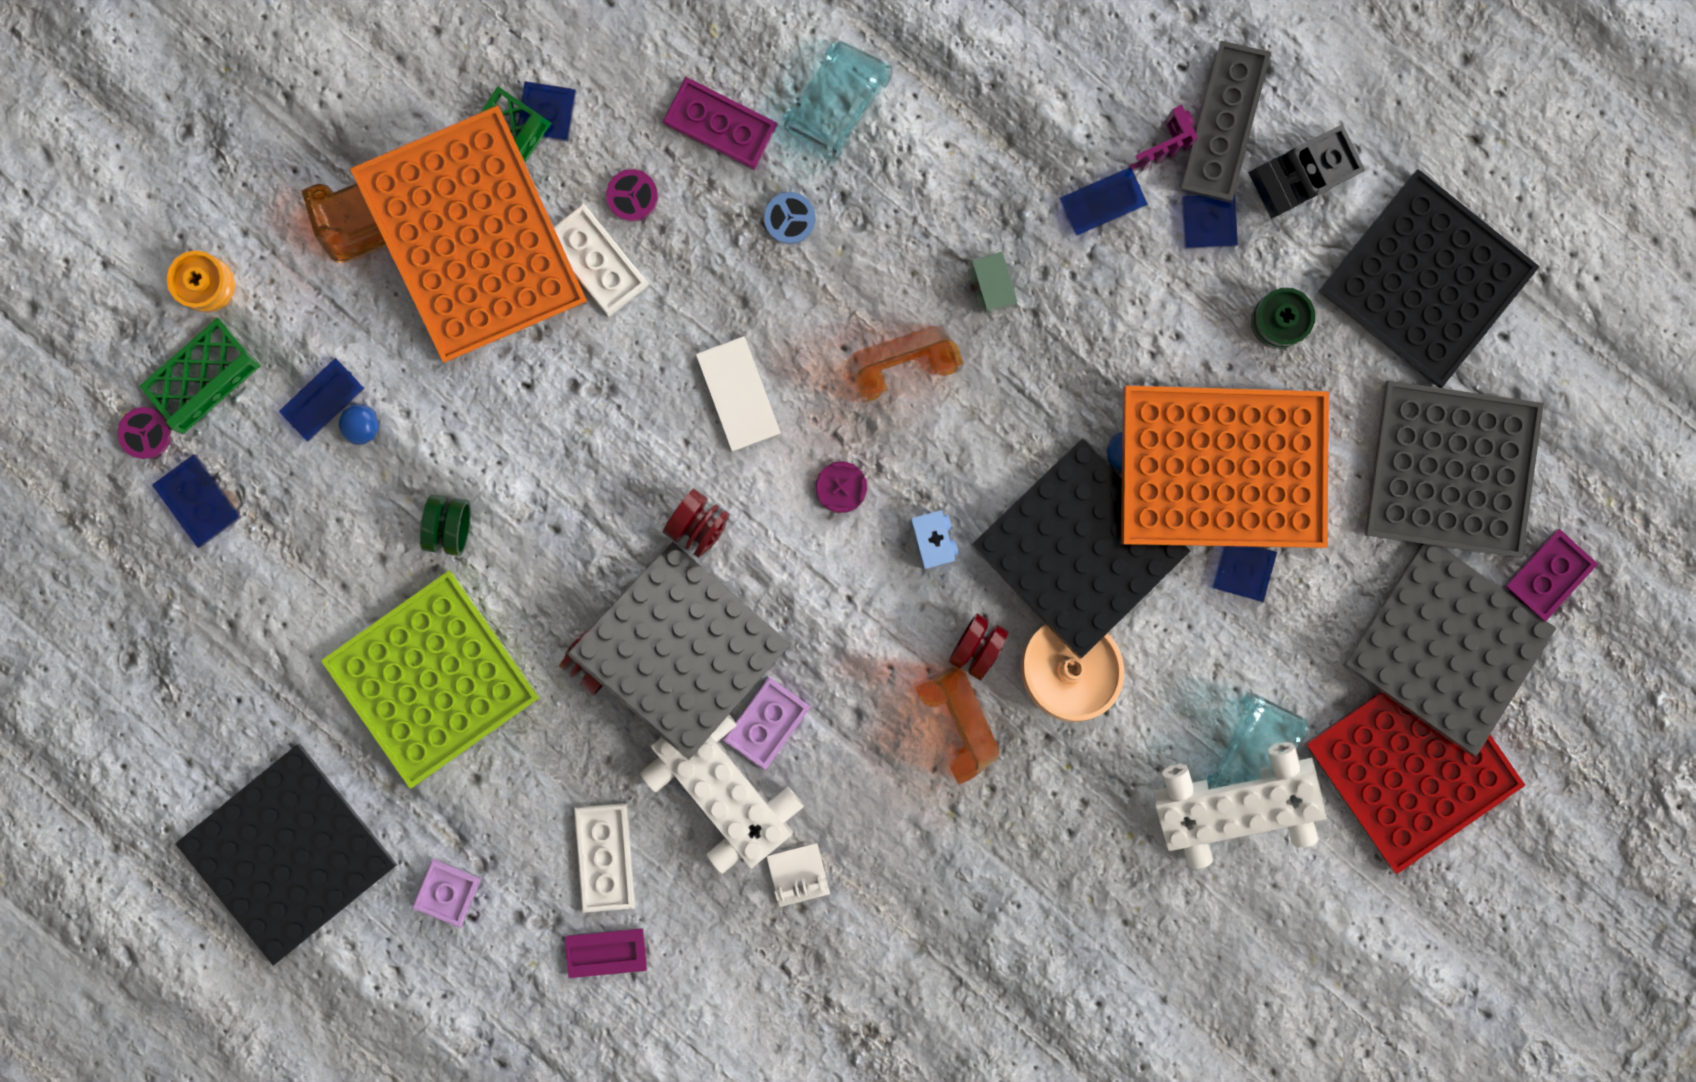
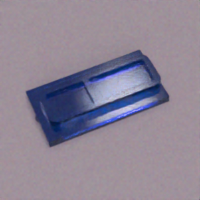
M1131 167L1059 198L1068 222L1076 236L1148 205Z
M334 358L279 412L309 442L365 388L352 375L351 371H348L337 358Z

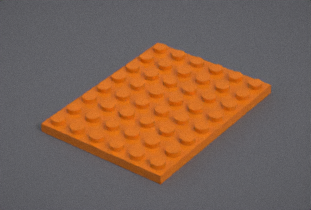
M499 105L350 168L443 363L587 302Z
M1123 386L1121 544L1328 548L1329 391Z

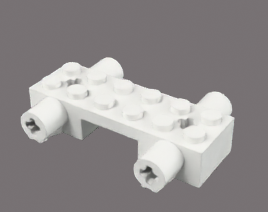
M730 714L690 760L686 759L661 737L651 745V748L659 757L640 772L644 781L654 792H658L676 777L720 830L725 838L706 854L712 864L722 874L742 858L751 869L792 836L793 831L786 824V821L804 807L800 799L788 786L768 802L760 791L757 792L725 753L726 749L719 740L737 726V723ZM751 824H754L755 827L757 825L761 826L760 835H752L750 833Z
M1287 741L1275 743L1268 749L1272 766L1259 769L1261 779L1209 789L1207 780L1192 783L1189 769L1186 765L1168 766L1162 773L1166 788L1155 790L1156 808L1168 851L1183 848L1188 867L1201 869L1213 862L1209 845L1212 842L1288 827L1293 846L1305 848L1314 845L1318 841L1314 822L1326 820L1327 816L1313 758L1298 760L1293 743Z

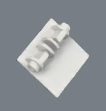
M817 843L767 856L775 887V896L780 907L830 894Z

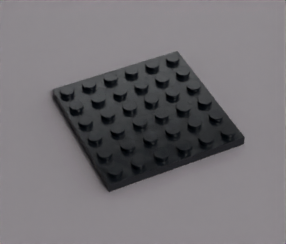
M1417 169L1318 291L1434 385L1442 388L1540 266L1422 171Z
M1083 438L971 544L1079 659H1082L1191 552L1186 545L1121 544L1122 478Z
M301 744L294 746L175 843L273 966L398 865Z

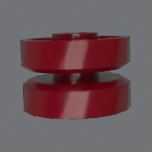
M976 613L963 632L948 662L961 669L972 657L968 674L981 681L989 668L997 660L1009 631L999 625H995L985 637L984 634L988 628L989 620Z

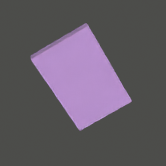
M769 676L736 721L737 726L725 736L723 741L760 768L766 770L811 706Z

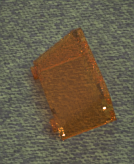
M357 183L333 192L325 184H315L301 190L314 235L333 261L344 263L386 245Z
M957 667L947 668L913 684L918 696L925 705L935 707L946 703L965 745L957 750L958 756L950 767L958 785L971 780L998 759V745L968 677L963 670Z

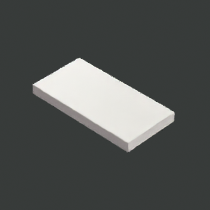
M584 203L554 226L576 277L608 317L649 286L648 282Z
M745 336L696 354L732 452L781 434Z
M627 803L575 807L574 815L582 913L634 909L635 896Z

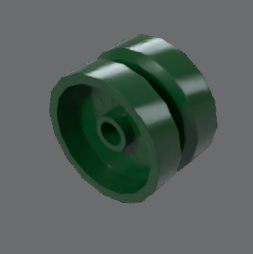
M1279 288L1271 291L1255 305L1251 314V327L1255 337L1263 345L1272 349H1285L1297 344L1311 333L1315 324V309L1312 301L1304 292L1295 288Z
M430 494L424 507L420 527V546L422 551L438 553L443 547L445 554L462 555L470 528L471 505L469 500L453 498L448 503L445 496Z

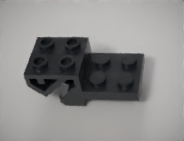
M1343 124L1262 164L1249 171L1248 174L1272 219L1366 170Z

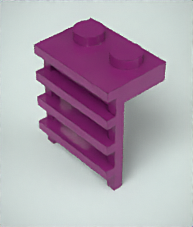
M1183 105L1173 108L1164 121L1172 138L1137 154L1135 157L1138 162L1129 165L1130 171L1139 167L1144 171L1153 160L1156 165L1161 163L1167 154L1172 158L1181 147L1184 152L1190 149L1198 137L1192 126L1194 124L1192 115L1188 110H1184Z

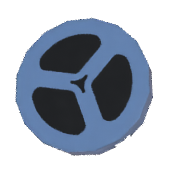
M794 192L781 193L772 198L766 206L764 214L765 226L769 234L779 243L787 245L798 244L804 241L814 230L816 222L815 210L810 201L803 195Z

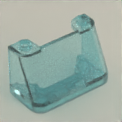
M842 40L830 44L825 53L827 56L826 60L794 108L790 106L782 118L785 121L784 130L835 163L842 155L843 151L841 150L845 143H848L850 140V135L875 97L881 93V86L886 88L893 76V67Z
M1247 692L1242 701V704L1245 705L1244 710H1246V713L1240 712V721L1220 764H1216L1215 769L1219 770V772H1215L1213 776L1209 775L1207 778L1209 789L1261 779L1259 769L1272 766L1268 749L1275 743H1283L1285 741L1293 743L1296 749L1300 740H1304L1309 732L1310 726L1307 725V719L1255 693Z

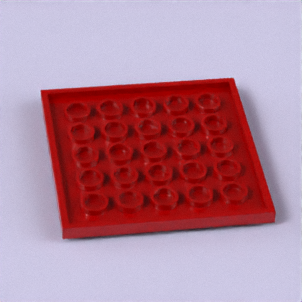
M1381 692L1305 743L1308 750L1396 875L1526 786L1491 734L1478 755L1472 757Z

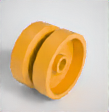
M197 250L184 252L175 258L168 268L166 278L168 290L176 301L188 308L204 313L215 312L226 306L234 295L236 285L234 274L226 263L207 252Z

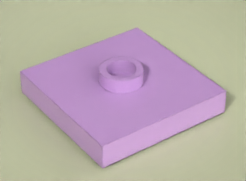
M433 858L412 909L461 928L482 878Z

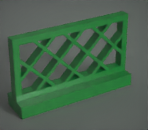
M497 86L481 112L495 107L501 95L507 98L509 110L502 111L503 116L510 115L512 127L509 129L511 133L513 132V138L526 163L551 125V122ZM526 111L530 114L524 125L517 126L515 113Z
M217 317L139 387L166 418L167 421L165 422L170 428L184 434L261 365L247 352L221 319ZM217 328H220L223 332L222 343H210L211 334ZM196 347H204L202 360H191L192 350ZM210 347H221L220 361L208 360ZM227 348H236L241 353L234 361H226ZM176 364H184L183 377H172V368ZM190 364L202 365L200 378H189ZM208 365H219L218 375L213 379L206 378ZM157 381H165L163 395L154 394L150 387ZM171 381L182 382L181 395H169ZM188 382H199V391L194 396H187ZM169 399L180 400L179 409L171 415L168 411Z

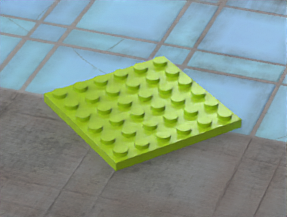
M451 570L441 575L321 660L410 789L540 699V696Z

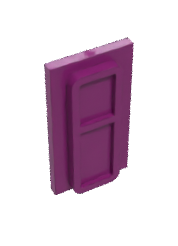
M644 928L565 936L569 978L647 971Z

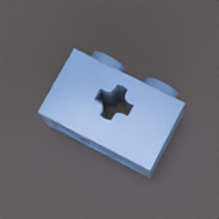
M942 510L911 518L924 569L955 561L954 556L959 554L955 540L950 541L948 530L952 529L948 514L943 515ZM932 532H936L937 536H942L943 540L939 541L938 547H935L934 543H929L928 541L932 537Z

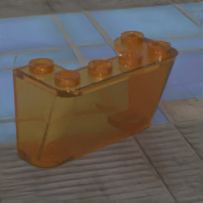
M931 326L853 353L850 357L849 366L862 404L879 398L883 391L888 390L881 370L928 355L931 367L938 375L947 376L961 371L964 363L956 343L945 329L940 326Z

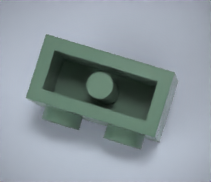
M1003 252L972 260L968 274L971 283L977 284L979 293L975 294L979 309L984 308L985 314L1015 306L1017 298Z

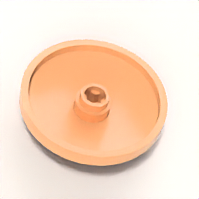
M1045 624L1030 637L1024 648L1021 659V675L1028 695L1043 712L1061 721L1083 722L1103 714L1115 703L1124 682V663L1119 648L1108 633L1082 659H1079Z

